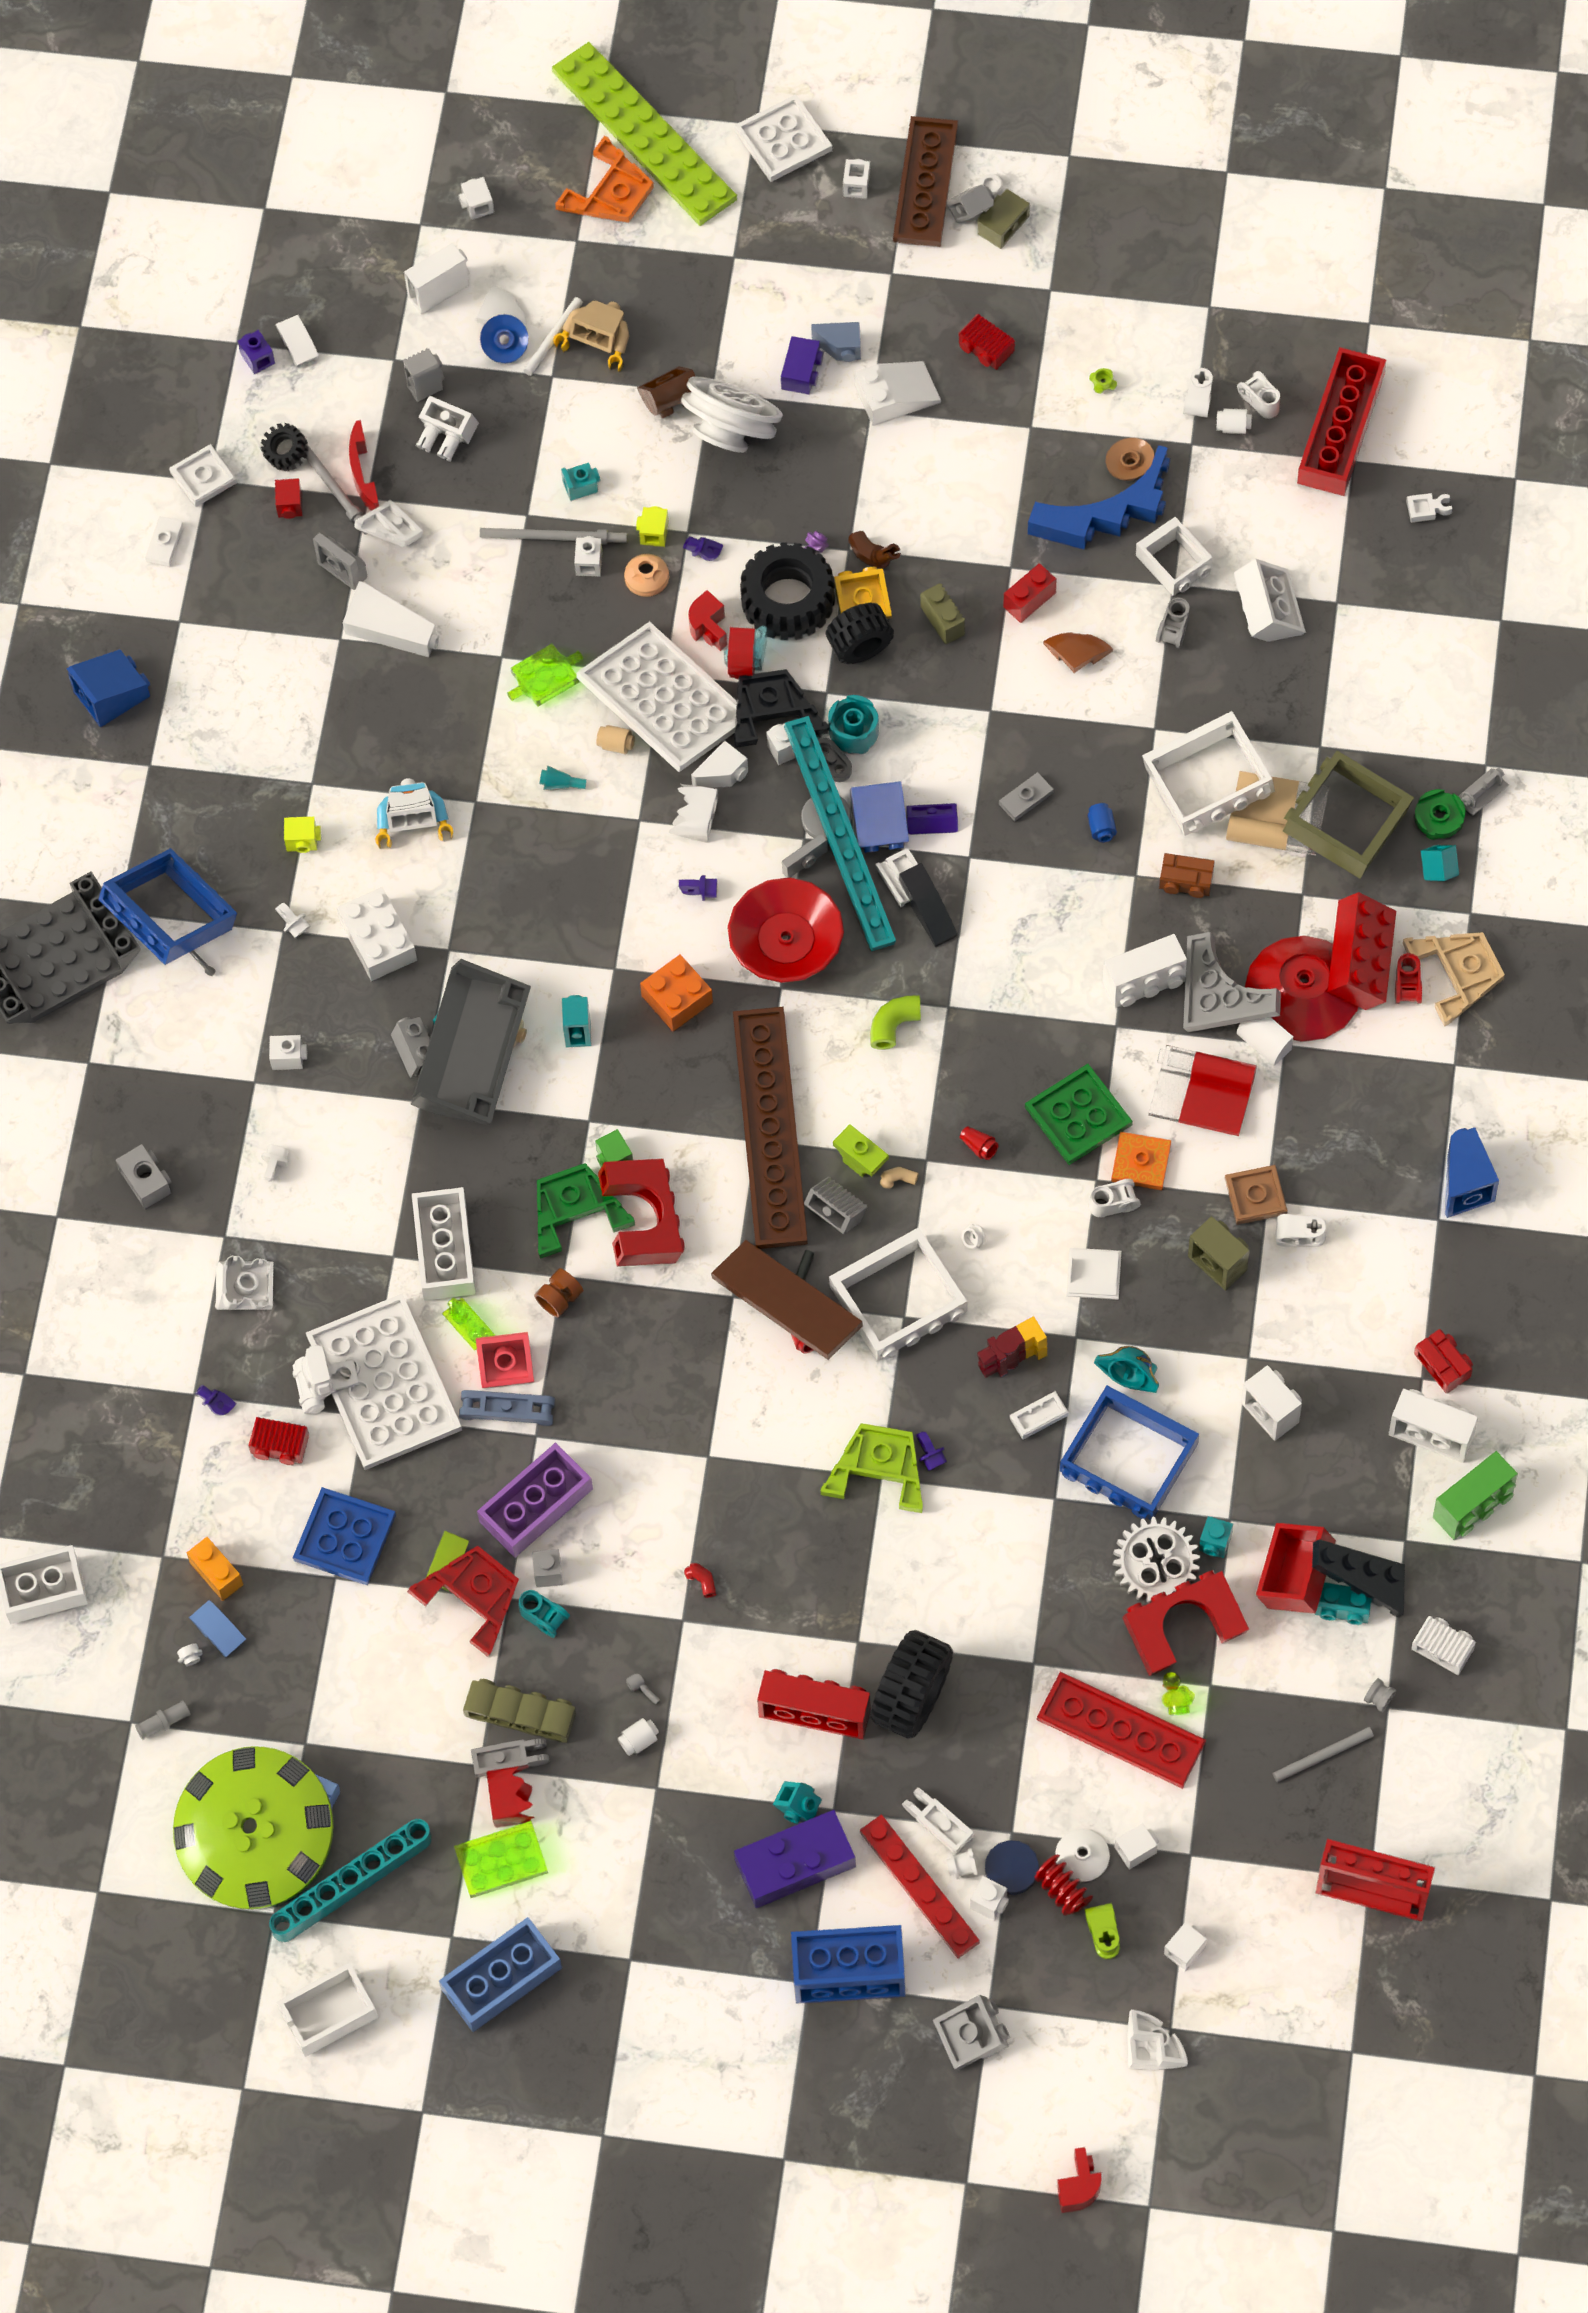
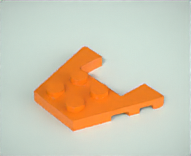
M604 135L593 150V156L612 166L589 198L566 188L555 203V206L559 211L629 223L653 190L654 183L634 163L632 164L624 156V153L619 148L617 149L611 143V140Z

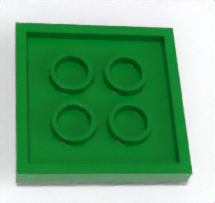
M1089 1064L1081 1067L1025 1103V1109L1068 1165L1076 1162L1133 1125L1131 1118Z

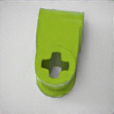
M1112 1903L1085 1909L1087 1924L1092 1934L1097 1954L1103 1959L1116 1957L1120 1950V1943ZM1109 1940L1111 1946L1106 1947L1104 1941Z

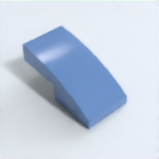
M210 1600L189 1617L201 1633L209 1638L224 1657H227L246 1640L240 1631Z

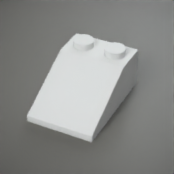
M923 361L876 364L855 371V387L873 426L941 403V399Z

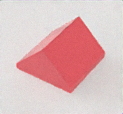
M528 1332L476 1338L482 1388L534 1382Z

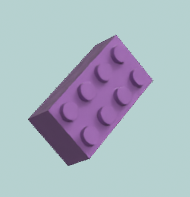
M555 1442L477 1511L479 1522L516 1558L593 1490L592 1479Z

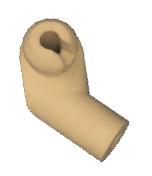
M895 1167L881 1174L880 1185L890 1189L894 1186V1181L898 1180L915 1185L919 1173L902 1167Z

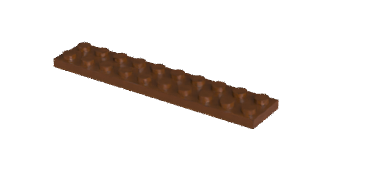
M784 1006L733 1011L755 1245L759 1249L808 1245Z

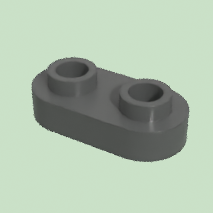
M818 739L822 752H828L824 757L835 782L848 780L852 774L851 761L831 739ZM837 769H842V770H843L842 773H837V772H835V771H836Z

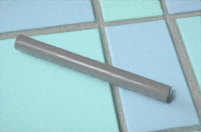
M1367 1727L1273 1772V1776L1278 1783L1374 1737L1370 1727Z

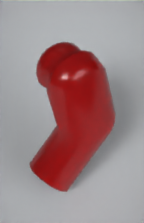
M691 1563L690 1566L685 1568L684 1574L687 1579H696L701 1583L704 1598L716 1596L713 1575L709 1570L699 1563Z

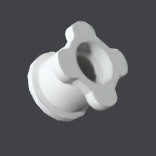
M972 1848L967 1849L968 1852L956 1855L950 1853L951 1859L946 1860L950 1876L955 1875L958 1880L959 1876L971 1873L978 1875Z

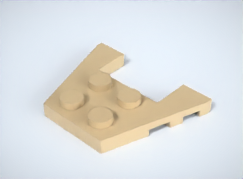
M1483 932L1454 934L1443 938L1426 936L1425 939L1413 940V937L1403 939V946L1406 952L1416 955L1419 960L1437 954L1457 993L1455 996L1435 1003V1009L1444 1026L1449 1025L1504 980L1505 974Z

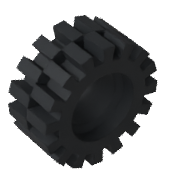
M279 423L277 424V429L272 426L269 428L272 432L270 434L265 432L264 434L267 439L261 440L263 445L261 451L264 453V458L277 470L289 471V466L293 470L296 469L295 464L301 465L303 462L300 459H306L307 454L304 452L309 451V447L306 445L308 444L307 439L294 425L291 426L289 423H285L284 426ZM287 439L292 440L293 445L287 453L283 455L277 453V448L281 442Z

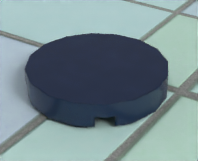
M1007 1840L998 1843L989 1851L985 1859L986 1877L1006 1887L1009 1895L1026 1892L1036 1881L1035 1875L1039 1870V1862L1035 1852L1028 1845L1020 1841Z

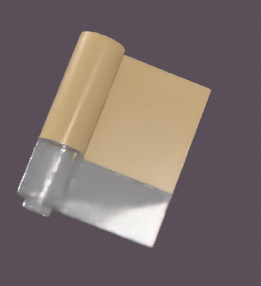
M1240 771L1236 792L1259 781L1257 775ZM1272 777L1275 792L1271 793L1267 798L1259 799L1249 804L1245 809L1235 811L1230 815L1226 840L1315 856L1317 854L1311 848L1283 832L1287 820L1284 819L1285 815L1291 807L1295 809L1298 806L1296 800L1303 790L1308 792L1310 789L1307 782ZM1324 785L1300 817L1320 830L1329 786Z

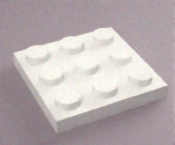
M796 94L734 125L735 132L770 182L832 151V144Z

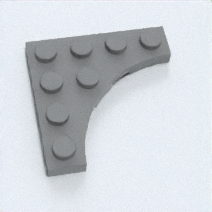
M1211 932L1187 936L1183 1029L1187 1032L1280 1016L1281 992L1277 988L1255 989L1245 988L1237 984L1222 969L1216 954L1215 936Z

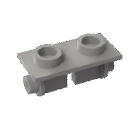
M1491 768L1458 796L1462 800L1465 809L1472 816L1509 786L1502 778L1504 776L1502 769Z

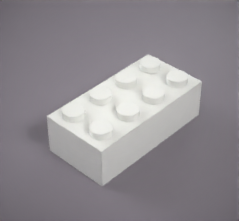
M464 1188L413 1193L412 1202L424 1301L475 1295V1280Z

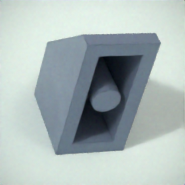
M859 322L811 324L812 340L820 341V348L836 361L851 362L861 360Z

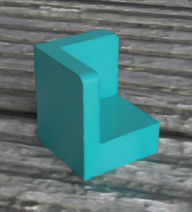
M1434 845L1421 850L1425 880L1446 881L1459 875L1456 845Z

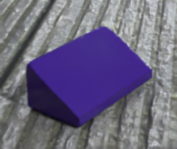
M957 804L906 806L908 834L958 832Z

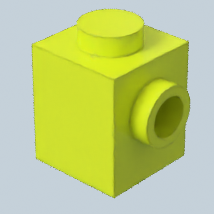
M658 506L643 507L642 516L637 517L636 530L639 531L640 545L665 547L669 523L668 509Z
M314 816L284 818V842L287 852L307 853L317 850V841H321V826H316Z

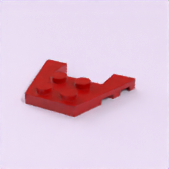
M476 1546L451 1561L445 1567L428 1575L427 1578L417 1584L415 1583L407 1592L425 1607L443 1586L486 1620L471 1638L470 1643L488 1657L493 1650L519 1578L482 1548Z

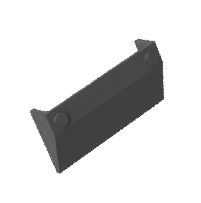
M460 959L451 968L411 1105L433 1114L490 1125L531 986Z

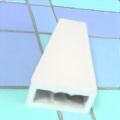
M359 581L343 620L345 635L429 657L432 649H436L439 642V635L436 633L435 624L365 582Z

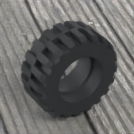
M783 542L777 547H774V544L767 546L764 552L759 550L754 554V560L749 559L746 563V569L742 571L740 583L742 609L746 613L748 622L752 625L754 624L758 632L763 633L765 631L767 637L773 639L775 636H779L781 640H788V637H795V640L802 639V635L806 633L808 636L814 634L816 627L820 629L826 624V618H830L833 606L835 605L834 576H832L830 564L826 563V559L821 554L815 555V549L809 546L806 549L802 548L800 543L788 545L787 542ZM783 579L798 580L806 584L811 590L805 598L790 604L778 603L765 594L770 585Z
M918 1630L906 1633L904 1639L901 1640L898 1648L893 1653L882 1676L879 1688L876 1691L870 1713L874 1724L905 1738L917 1736L932 1712L949 1673L950 1664L953 1659V1649L949 1644Z

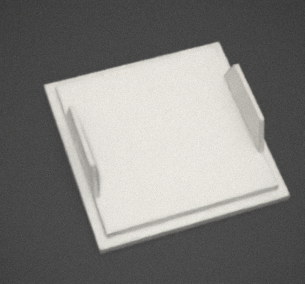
M1069 1248L1066 1297L1118 1300L1121 1251Z

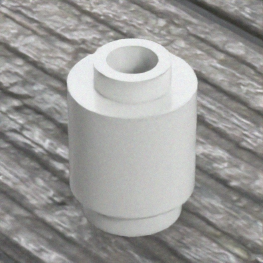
M1224 409L1223 411H1217V431L1246 434V429H1251L1252 414H1247V409Z
M642 1718L622 1731V1735L617 1739L628 1756L633 1753L637 1755L658 1740L656 1734L659 1731L651 1720L646 1722Z

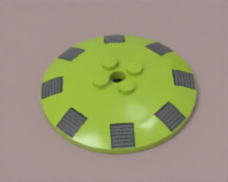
M252 1746L233 1749L206 1763L195 1773L184 1788L176 1807L173 1822L175 1851L179 1863L189 1880L209 1898L221 1904L239 1909L253 1910L273 1907L303 1891L323 1867L333 1838L332 1807L327 1792L319 1778L296 1757L269 1747ZM248 1819H255L257 1823L256 1830L250 1834L246 1833L243 1828L244 1823Z

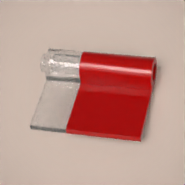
M1167 1044L1165 1049L1160 1048L1157 1063L1161 1064V1069L1148 1116L1239 1136L1254 1083L1257 1065Z

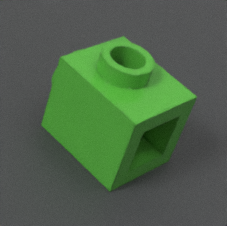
M618 1129L595 1140L598 1153L596 1158L601 1167L604 1162L633 1160L632 1152Z

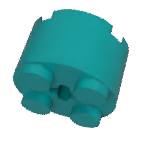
M859 695L846 696L847 698L836 701L829 710V736L841 751L865 754L878 738V712L869 699Z

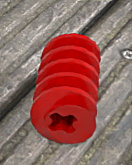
M1056 1854L1043 1863L1035 1875V1880L1043 1882L1041 1885L1042 1889L1045 1891L1049 1890V1898H1056L1055 1905L1063 1907L1061 1910L1062 1914L1067 1916L1087 1906L1093 1899V1896L1083 1897L1087 1888H1076L1080 1883V1879L1070 1881V1877L1074 1872L1070 1870L1064 1873L1063 1870L1067 1863L1057 1864L1056 1862L1060 1854Z

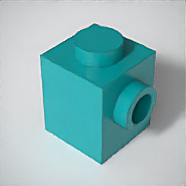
M1208 1516L1200 1538L1199 1551L1210 1556L1225 1558L1232 1537L1233 1523Z

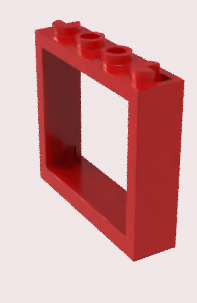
M1327 1839L1315 1894L1422 1922L1435 1867ZM1332 1857L1337 1858L1335 1864L1331 1863ZM1418 1880L1423 1881L1422 1887L1416 1886ZM1323 1883L1331 1886L1330 1892L1322 1890ZM1411 1907L1419 1909L1418 1915L1410 1913Z

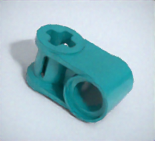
M527 1590L520 1595L519 1611L521 1616L538 1627L543 1633L554 1638L557 1635L556 1630L564 1620L569 1619L570 1614L563 1607L550 1601L537 1591ZM529 1601H534L538 1604V1606L532 1610L526 1609L524 1607V1605Z

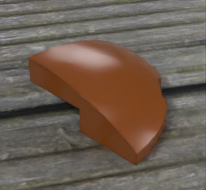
M1067 632L1052 636L1043 641V644L1058 661L1062 659L1073 673H1076L1090 662L1094 665L1113 652V648L1109 644L1090 634Z

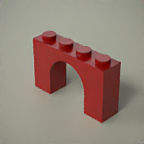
M664 1159L604 1162L598 1172L602 1196L634 1195L640 1197L652 1206L657 1217V1226L652 1229L618 1232L612 1242L617 1267L676 1263L684 1252L685 1245L683 1238H680L679 1235L680 1220L674 1211L675 1196L673 1191H670V1172L668 1168H665Z
M1213 1570L1200 1575V1581L1194 1584L1186 1581L1174 1587L1176 1592L1166 1595L1165 1591L1151 1597L1152 1602L1142 1606L1141 1602L1126 1609L1128 1613L1122 1619L1149 1676L1167 1669L1177 1662L1163 1632L1164 1617L1167 1611L1176 1605L1192 1604L1205 1611L1214 1626L1221 1644L1245 1634L1249 1630L1222 1571L1216 1574Z

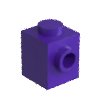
M259 330L248 333L238 340L240 354L254 375L275 364L273 350Z

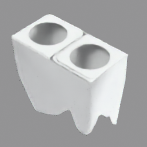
M680 784L683 787L677 789L685 795L684 800L688 805L677 811L679 815L674 819L672 823L674 827L669 830V833L708 843L718 802V790L703 786Z

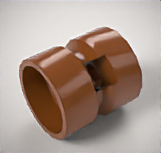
M561 1268L549 1278L550 1284H544L534 1294L539 1305L556 1318H559L568 1309V1302H574L583 1293L580 1283L570 1273Z

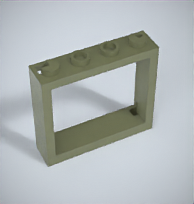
M1337 750L1332 758L1328 756L1325 758L1320 766V770H1322L1320 775L1316 773L1313 775L1308 783V787H1310L1308 792L1304 790L1301 792L1296 800L1298 806L1295 809L1291 807L1285 815L1284 819L1287 820L1283 832L1361 879L1407 813L1414 797ZM1333 770L1394 807V810L1362 855L1300 818Z

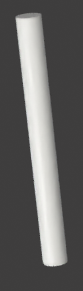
M577 297L573 299L523 370L527 375L531 376L553 346L554 336L563 332L562 327L570 312L580 308L583 304L581 299Z

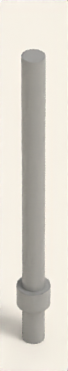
M309 447V451H304L307 454L306 459L347 511L346 515L350 521L355 523V520L362 517L364 513L357 505L354 506Z
M480 528V538L576 541V538L592 536L601 538V543L605 545L608 542L627 543V533L608 532V530L600 529L597 532Z

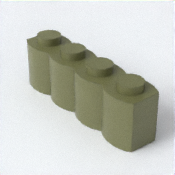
M488 1679L472 1680L463 1708L465 1717L508 1729H516L527 1734L542 1736L558 1742H568L576 1716V1709L570 1701L565 1699L547 1700L545 1695L538 1692L523 1694L517 1687L506 1685L505 1688L497 1687L494 1682Z

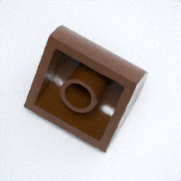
M678 366L637 387V390L649 411L655 416L660 414L661 418H665L674 413V406L681 403L682 407H685L681 402V398L684 393L691 392L687 383L689 378L696 376L693 369Z

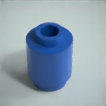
M1106 803L1092 805L1087 815L1092 838L1102 843L1108 842L1117 834L1112 809Z

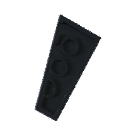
M1320 1539L1313 1542L1312 1568L1338 1583L1343 1582L1351 1587L1350 1590L1356 1594H1364L1372 1599L1371 1602L1373 1604L1389 1609L1390 1614L1395 1617L1404 1615L1405 1564Z

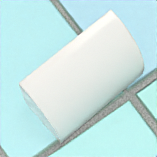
M1271 1017L1242 1022L1237 1029V1035L1273 1066L1292 1050L1293 1036Z

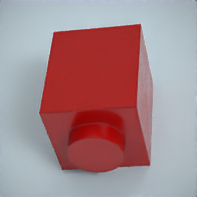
M299 478L275 480V502L278 518L292 519L303 516L302 489Z

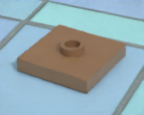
M1276 1165L1225 1175L1224 1179L1236 1225L1278 1217L1288 1213Z

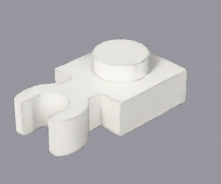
M1432 493L1407 496L1410 521L1435 520L1436 513L1444 516L1450 515L1452 513V506L1445 507L1442 505L1443 503H1449L1450 495L1443 494L1437 499L1432 498Z

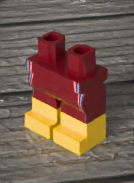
M1033 1316L1001 1333L997 1339L994 1336L987 1339L988 1347L977 1352L979 1358L978 1366L984 1377L987 1378L998 1372L1002 1378L1008 1374V1371L1014 1370L1019 1365V1362L1033 1355H1036L1038 1360L1048 1356L1047 1337Z

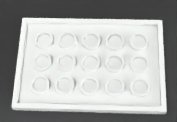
M650 621L577 672L576 678L678 772L735 733L737 701Z
M403 1293L306 1332L311 1346H323L327 1363L334 1364L348 1360L354 1361L359 1384L336 1390L331 1394L364 1470L462 1431L461 1424ZM343 1368L337 1371L336 1375H332V1378L339 1381H347L351 1377V1372Z

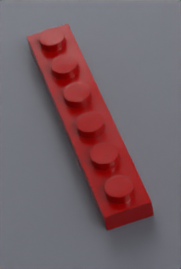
M882 1814L860 1829V1834L957 1959L980 1943L979 1938Z

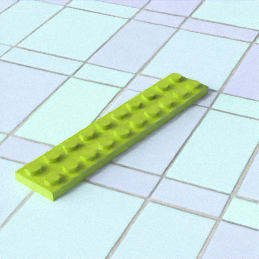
M589 41L552 66L553 74L699 226L737 201V194Z

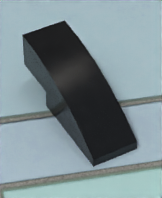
M919 863L899 873V883L911 901L910 906L934 946L937 947L955 938L958 934L923 864Z

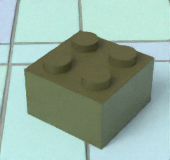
M1211 1216L1190 1236L1188 1257L1226 1291L1247 1271L1249 1247L1243 1239L1234 1237L1224 1222L1221 1220L1217 1221Z

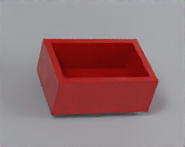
M1276 1523L1256 1592L1258 1599L1268 1609L1316 1614L1326 1575L1312 1568L1313 1542L1320 1539L1336 1543V1540L1325 1527Z

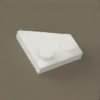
M391 500L355 520L354 525L360 531L403 548L421 538L423 530Z

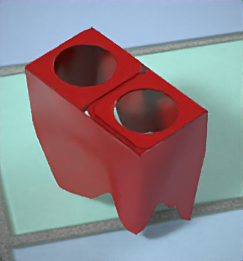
M528 1765L486 1772L492 1820L495 1828L527 1823L535 1818L520 1813L533 1806L531 1802H528L532 1786L524 1783V1779L513 1776L528 1768Z

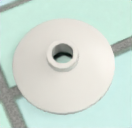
M1087 1829L1074 1830L1064 1835L1059 1841L1055 1855L1060 1854L1056 1862L1057 1864L1067 1863L1063 1872L1072 1870L1074 1873L1070 1880L1079 1878L1080 1882H1090L1100 1877L1107 1869L1110 1858L1109 1848L1105 1840L1099 1834ZM1080 1849H1085L1088 1854L1082 1857L1077 1852Z

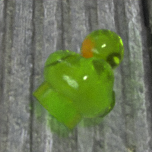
M1175 1672L1165 1674L1162 1686L1168 1691L1161 1696L1162 1704L1168 1708L1169 1715L1189 1714V1706L1195 1698L1194 1693L1187 1686H1180L1181 1679Z

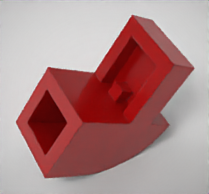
M706 590L693 601L689 608L690 633L695 641L703 636L710 646L714 645L721 651L727 646V633L717 624L725 618L724 605Z
M730 627L728 645V674L730 678L738 680L739 676H753L755 674L756 636L754 628Z
M1085 2147L1074 2149L1077 2176L1057 2179L1061 2213L1078 2211L1089 2207L1100 2193L1102 2175L1101 2172L1090 2174V2172L1094 2171L1092 2155L1086 2154Z

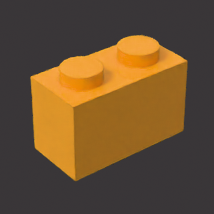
M205 1537L186 1552L190 1564L222 1601L243 1586L240 1573L208 1537Z

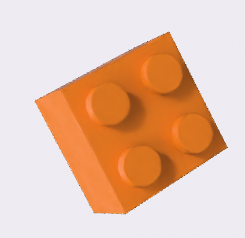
M681 954L640 983L641 995L673 1032L713 1003L712 989Z

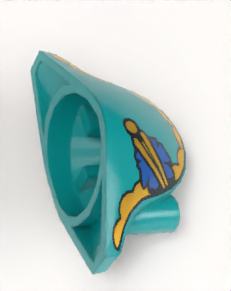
M1123 1346L1112 1353L1098 1355L1094 1361V1364L1121 1386L1156 1393L1159 1388V1383L1154 1376L1157 1366L1139 1348Z

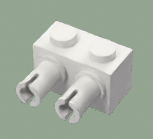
M429 396L419 415L425 429L416 446L423 451L426 449V452H430L438 434L443 433L446 435V438L437 455L444 460L447 458V461H451L459 443L469 444L479 422L472 413Z

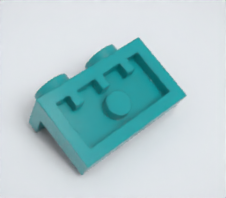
M1325 1582L1315 1615L1328 1621L1342 1619L1347 1620L1348 1623L1353 1625L1368 1624L1372 1599L1364 1594H1356L1350 1590V1586Z

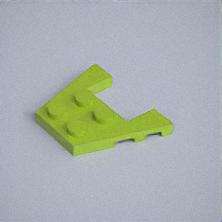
M860 1423L839 1462L835 1464L828 1480L821 1487V1495L844 1499L849 1475L865 1476L903 1483L899 1509L922 1513L923 1503L913 1433Z

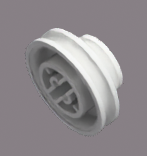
M705 377L689 378L687 386L691 392L684 393L681 402L688 410L703 418L701 424H694L692 432L696 436L720 448L741 453L746 452L748 449V444L744 441L746 435L762 439L775 437L777 430L772 424L780 422L783 414L772 403L747 390L719 380Z

